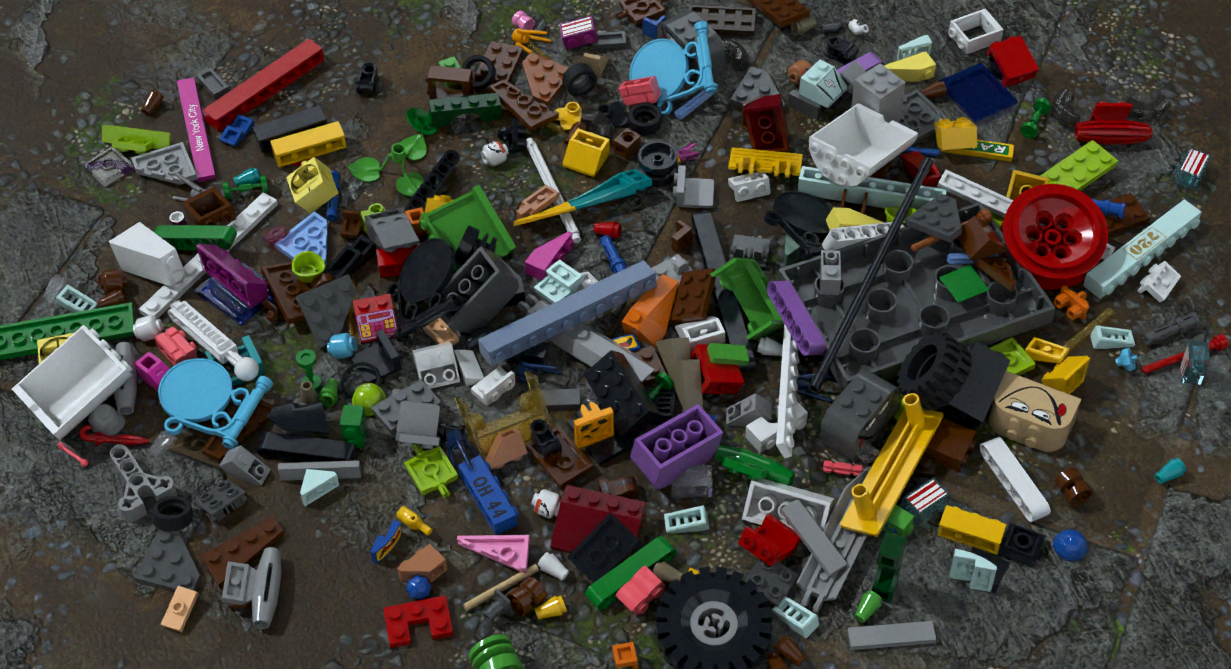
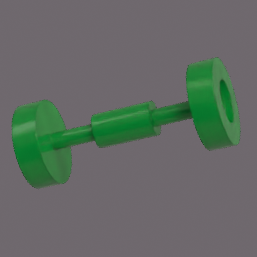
M1037 98L1033 104L1035 111L1030 122L1022 124L1020 133L1024 137L1032 139L1037 136L1039 132L1036 125L1041 115L1048 114L1051 109V103L1045 98Z
M266 175L260 176L261 183L253 185L252 183L242 184L236 188H229L228 182H222L225 199H231L230 192L250 191L257 187H262L263 193H269Z
M301 350L296 355V361L299 367L305 369L306 376L302 379V382H312L317 392L321 389L322 382L321 378L314 374L312 366L316 363V355L312 350Z
M660 372L655 377L658 386L654 387L648 394L653 400L660 393L659 390L661 388L670 390L674 385L672 378L666 373Z

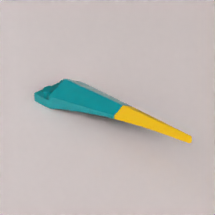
M637 169L621 172L580 196L540 213L515 220L513 223L514 226L629 197L636 194V190L640 191L652 186V179Z

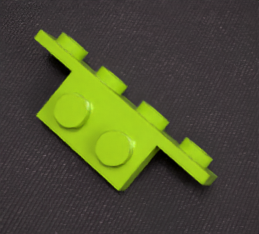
M113 125L102 126V142L112 143V148H118V151L121 152L134 150L135 153L145 154L150 149H161L170 146L171 134L169 132Z

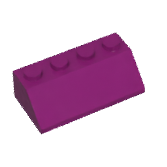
M196 245L203 270L252 309L269 296L267 283L262 278L256 277L251 269H246L238 259L232 258L227 250H222L217 245Z

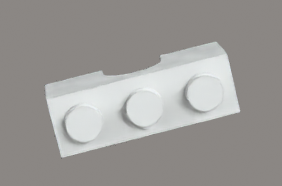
M798 402L795 405V431L805 427L808 412ZM777 406V414H776V418H777V419H778V409H779V406ZM761 416L746 426L745 438L760 453L766 449L769 450L776 443L777 423H769Z

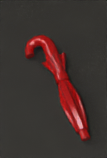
M86 425L79 431V438L87 442H95V445L105 442L124 446L149 444V439L129 434L106 436L99 431L96 434H86V431L91 430V425Z

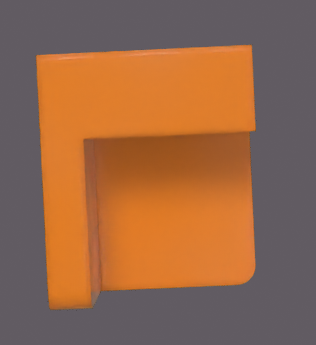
M634 642L612 645V658L615 661L616 669L632 666V669H638Z

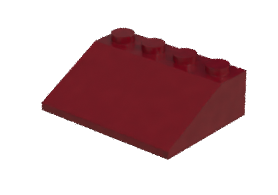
M566 485L550 549L571 553L610 513L639 539L646 517V502ZM635 549L622 562L635 553Z

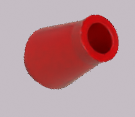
M617 221L595 223L594 233L610 236L611 239L615 240L621 237L622 225Z

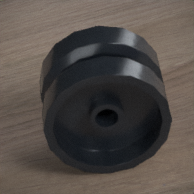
M651 141L644 144L638 153V171L652 179V186H666L674 181V173L678 172V154L675 147L665 141Z

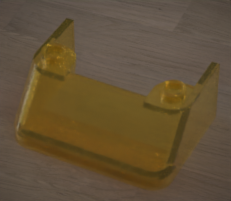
M530 371L525 372L530 390L520 395L518 399L520 410L488 423H484L483 417L476 412L470 413L468 405L460 397L455 398L463 424L476 450L481 455H488L496 435L512 428L519 430L523 441L527 442L531 440L530 425L534 420L543 419L550 428L552 427L538 378Z

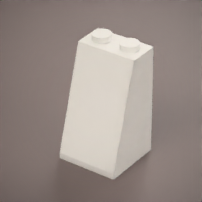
M138 222L109 241L121 270L171 287L187 277L176 249L141 222Z

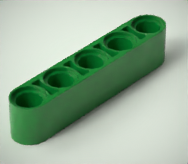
M158 225L154 230L155 234L176 250H197L196 245L198 244L217 245L222 250H229L237 236V231L231 226Z
M663 536L655 538L590 585L585 591L586 598L598 610L605 609L618 599L615 596L616 593L631 580L639 569L646 566L653 572L657 562H670L677 553L676 549Z

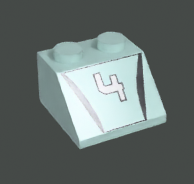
M822 60L816 62L800 78L799 94L826 108H829L847 90V86L836 68Z

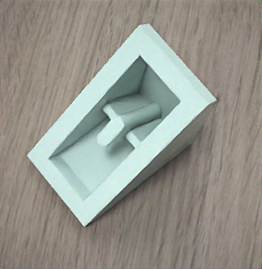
M306 469L300 491L303 505H309L338 487L337 474L333 471Z

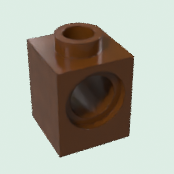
M626 128L613 140L614 153L628 160L641 148V136Z

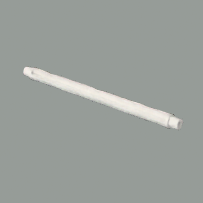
M527 138L526 147L544 184L559 192L536 142H534L533 138ZM560 194V198L553 203L557 206L565 202ZM570 212L560 214L567 232H572V240L574 243H579L581 241L580 232Z

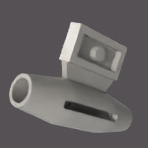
M121 342L116 345L115 351L133 369L130 371L133 376L113 394L118 413L129 415L134 412L137 395V371L134 364L136 361L132 345L128 342Z
M273 547L264 549L257 570L250 567L249 564L230 561L227 563L221 602L238 605L252 602L253 626L259 629L270 627L277 606L282 575L280 550Z

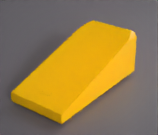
M1036 337L1032 339L1025 349V352L1032 360L1061 363L1070 351L1069 348Z

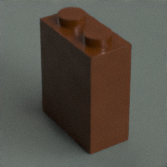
M942 418L922 456L936 458L935 463L959 472L962 465L966 466L969 460V451L973 452L976 447V431Z

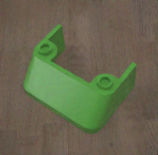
M733 258L711 273L712 277L720 278L719 282L724 289L733 291L750 321L747 328L749 334L746 336L747 340H759L761 337L784 328V322L767 293L769 281L754 259Z

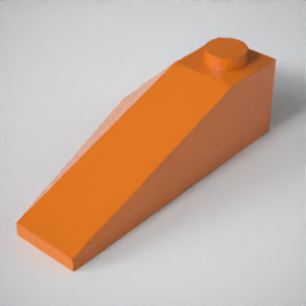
M664 274L656 280L657 287L645 292L622 320L625 334H634L637 340L653 346L655 349H657L656 341L663 340L667 333V326L679 281Z

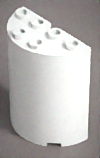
M858 103L809 137V151L815 165L824 177L842 186H855L909 148L915 142L918 133L893 120L888 123L884 120L883 115Z
M85 325L78 329L12 388L16 395L59 440L64 438L133 376L130 373L133 369L104 339L99 341L98 338L101 336L93 328L89 330Z

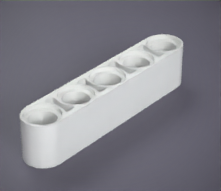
M892 222L833 228L829 231L822 246L824 250L834 251L888 232Z
M996 437L980 444V452L1026 519L1029 522H1033L1050 515L1051 510L1048 502L1002 438Z

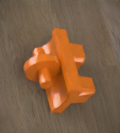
M1066 285L1061 287L1060 293L1054 300V305L1058 309L1064 306L1068 308L1066 314L1072 321L1077 318L1084 320L1089 309V302L1085 300L1087 294L1084 291L1079 293L1072 291Z

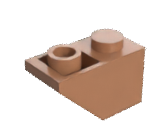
M512 428L496 435L485 460L489 463L491 469H500L505 466V463L511 460L518 461L523 458V455L528 453L520 431Z
M428 544L426 547L420 548L409 560L403 561L397 570L399 579L402 582H408L409 579L414 578L416 575L427 577L428 582H433L447 571L446 559L431 544Z

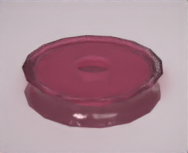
M279 225L266 232L263 236V240H266L265 244L271 245L286 237L289 233V230L286 229L287 225Z

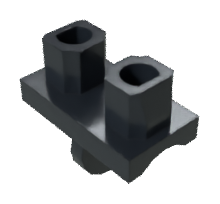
M512 118L509 128L504 126L498 130V139L504 143L508 142V153L513 154L515 149L524 150L526 146V139H524L526 127L518 125L517 119Z

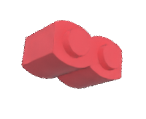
M643 566L634 574L630 581L620 588L615 596L637 616L646 612L649 608V603L653 599H658L663 594L665 585L649 568Z

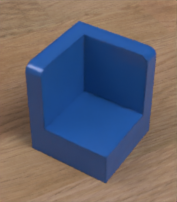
M663 15L657 21L645 17L643 19V34L656 40L657 27L660 23L666 21V16Z

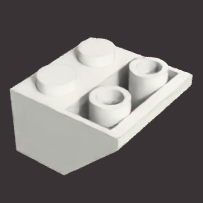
M708 316L703 321L688 322L675 326L680 338L689 337L690 354L697 344H725V331L717 317Z
M450 342L412 350L418 378L430 389L460 382L454 351Z

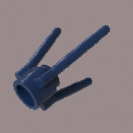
M520 361L516 369V375L521 377V382H525L541 392L544 389L530 381L529 378H533L536 371L562 374V371L557 370L558 368L555 366Z
M827 373L825 380L835 379V377ZM799 374L796 379L798 394L832 402L830 398L805 390V388H808L814 374Z
M460 429L449 432L446 435L448 441L445 444L448 449L450 463L456 471L453 447L454 450H460L469 469H471L472 464L463 446L466 444L475 457L479 456V454L468 441L466 434H462Z

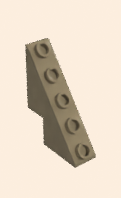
M689 337L656 341L668 374L674 382L673 386L684 412L697 404L703 408L700 359L691 360Z

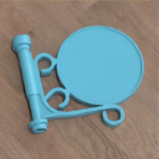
M706 21L694 24L695 33L698 35V44L696 42H689L685 49H683L672 40L656 39L645 44L632 60L629 73L630 80L656 76L661 90V96L657 99L658 103L656 106L662 115L671 113L673 105L670 101L693 94L703 88L708 94L717 92L718 84L713 81L707 38L709 27ZM696 46L697 53L690 54L691 47ZM688 57H698L700 71L695 69L689 70ZM692 74L700 75L697 83L690 82ZM685 81L689 85L694 86L689 90L678 93ZM664 103H667V109L665 111H662V105Z
M196 358L180 362L166 372L159 384L158 396L161 406L170 416L164 423L165 430L169 435H178L182 432L184 425L210 435L222 437V445L227 449H233L238 445L236 441L244 425L247 424L263 395L270 391L273 382L268 377L259 376L256 381V389H253L249 395L248 390L245 388L233 390L229 373L222 365L215 361ZM239 394L246 395L242 403L241 400L236 399V396ZM231 398L235 405L240 406L232 420L226 412H222L229 404ZM219 418H225L228 421V424L222 428H219L218 423H216V420ZM212 419V424L215 429L207 428L196 423ZM172 423L179 424L175 429L169 428V425Z

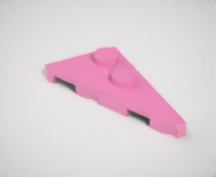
M529 535L457 536L458 545L522 573H527L530 545Z

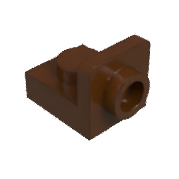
M680 220L676 221V232L671 237L672 250L678 253L692 241V228Z

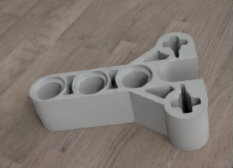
M116 445L110 450L113 464L126 484L124 496L118 503L125 521L133 522L147 515L142 501L145 497L151 496L158 501L165 497L177 496V490L171 477H158L143 473L126 446Z

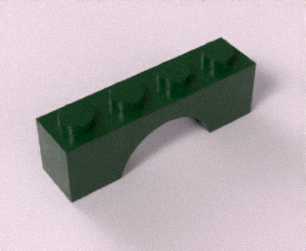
M492 93L429 100L431 127L447 126L455 117L462 114H475L483 122L501 120L499 94Z
M886 532L877 556L876 564L878 569L872 591L877 593L883 602L891 604L899 581L906 538Z

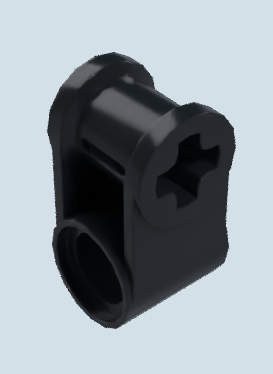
M829 36L826 40L827 48L825 49V55L844 65L852 62L859 52L858 47L854 43L845 41L838 36Z
M367 62L362 65L356 81V93L367 92L371 95L375 94L379 80L376 64Z
M543 419L534 420L530 425L531 440L540 456L545 459L547 455L555 451H562L558 437L553 433L547 422Z

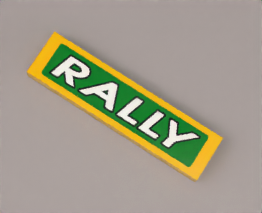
M977 140V148L940 150V152L1012 162L1014 145Z

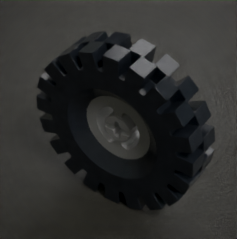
M709 567L699 568L696 575L691 570L682 574L680 582L675 579L669 585L668 592L664 591L660 598L655 621L657 645L660 652H664V660L668 665L674 664L676 669H753L755 665L759 666L770 645L773 616L771 607H767L768 599L763 591L757 592L758 585L751 579L747 582L743 581L744 574L735 570L732 575L727 574V568L717 567L716 572H710ZM708 616H711V624H712L711 627H710V619H709ZM705 618L704 625L700 626V621ZM716 627H717V635L719 636V638H716V629H715ZM728 628V632L722 636L723 629Z

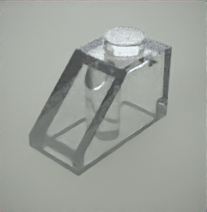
M700 464L690 466L672 482V498L712 497V465Z

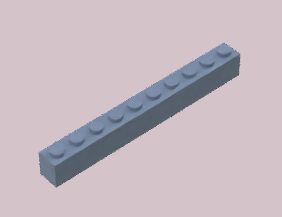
M644 260L478 339L480 353L492 367L657 287L656 273Z

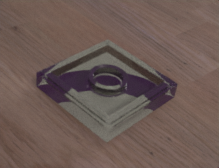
M112 147L83 164L84 168L104 187L134 169L133 164L116 148Z

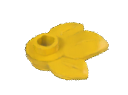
M569 102L565 108H557L555 110L559 113V118L556 120L560 121L561 129L564 131L570 130L572 125L578 121L583 124L586 122V116L581 112V107L577 102Z

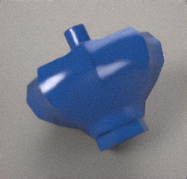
M416 575L408 580L406 591L409 593L410 599L422 600L429 596L431 585L427 577Z

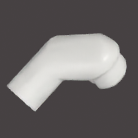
M856 19L849 22V29L856 36L869 31V27L866 24L860 26V23H856L858 21Z

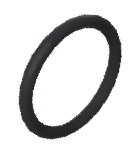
M356 362L348 366L343 372L340 381L341 389L350 399L353 398V395L346 390L344 381L347 373L354 367L367 366L373 369L377 376L376 385L380 387L381 375L379 370L371 363Z

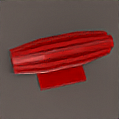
M1103 101L1096 103L1088 121L1076 123L1074 137L1077 141L1088 143L1093 140L1097 144L1127 145L1147 142L1152 137V127H1149L1147 123L1126 120L1132 108V103H1108Z

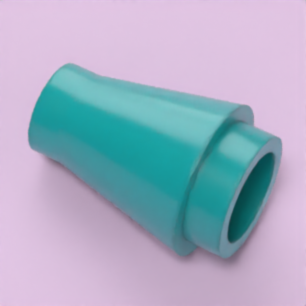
M251 167L238 176L233 177L236 187L252 183V185L258 184L261 181L257 167Z
M1179 458L1170 459L1154 477L1162 485L1167 481L1183 476L1186 467Z

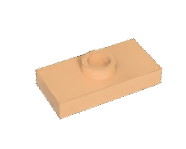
M441 318L423 328L437 344L450 342L453 346L459 342L457 334Z
M177 586L161 622L162 627L182 633L199 595L198 592Z

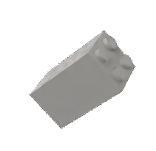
M879 63L854 80L851 108L859 103L883 115L886 122L889 123L893 120L900 124L906 82Z

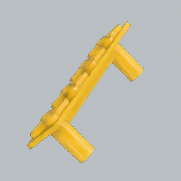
M910 393L904 396L903 403L905 409L864 482L855 485L851 490L853 501L840 522L841 528L878 537L943 418L942 412L923 410L917 394Z

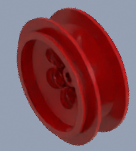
M1061 184L1038 185L1022 192L1010 204L1000 227L1005 244L1012 257L1019 265L1033 275L1042 289L1060 290L1064 285L1070 288L1083 282L1086 274L1098 265L1108 242L1107 223L1097 204L1083 192ZM1039 223H1044L1046 227L1041 226ZM1058 225L1064 226L1065 229L1059 228ZM1029 236L1034 237L1036 240H1031ZM1067 241L1073 242V245L1068 244ZM1037 252H1041L1045 256H1040L1037 254ZM1056 254L1062 255L1063 258L1057 257Z

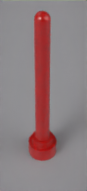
M1223 334L1214 336L1211 342L1188 350V357L1191 358L1206 352L1208 346L1209 351L1213 349L1218 351L1227 349V338ZM1185 351L1143 366L1142 372L1147 374L1180 362Z

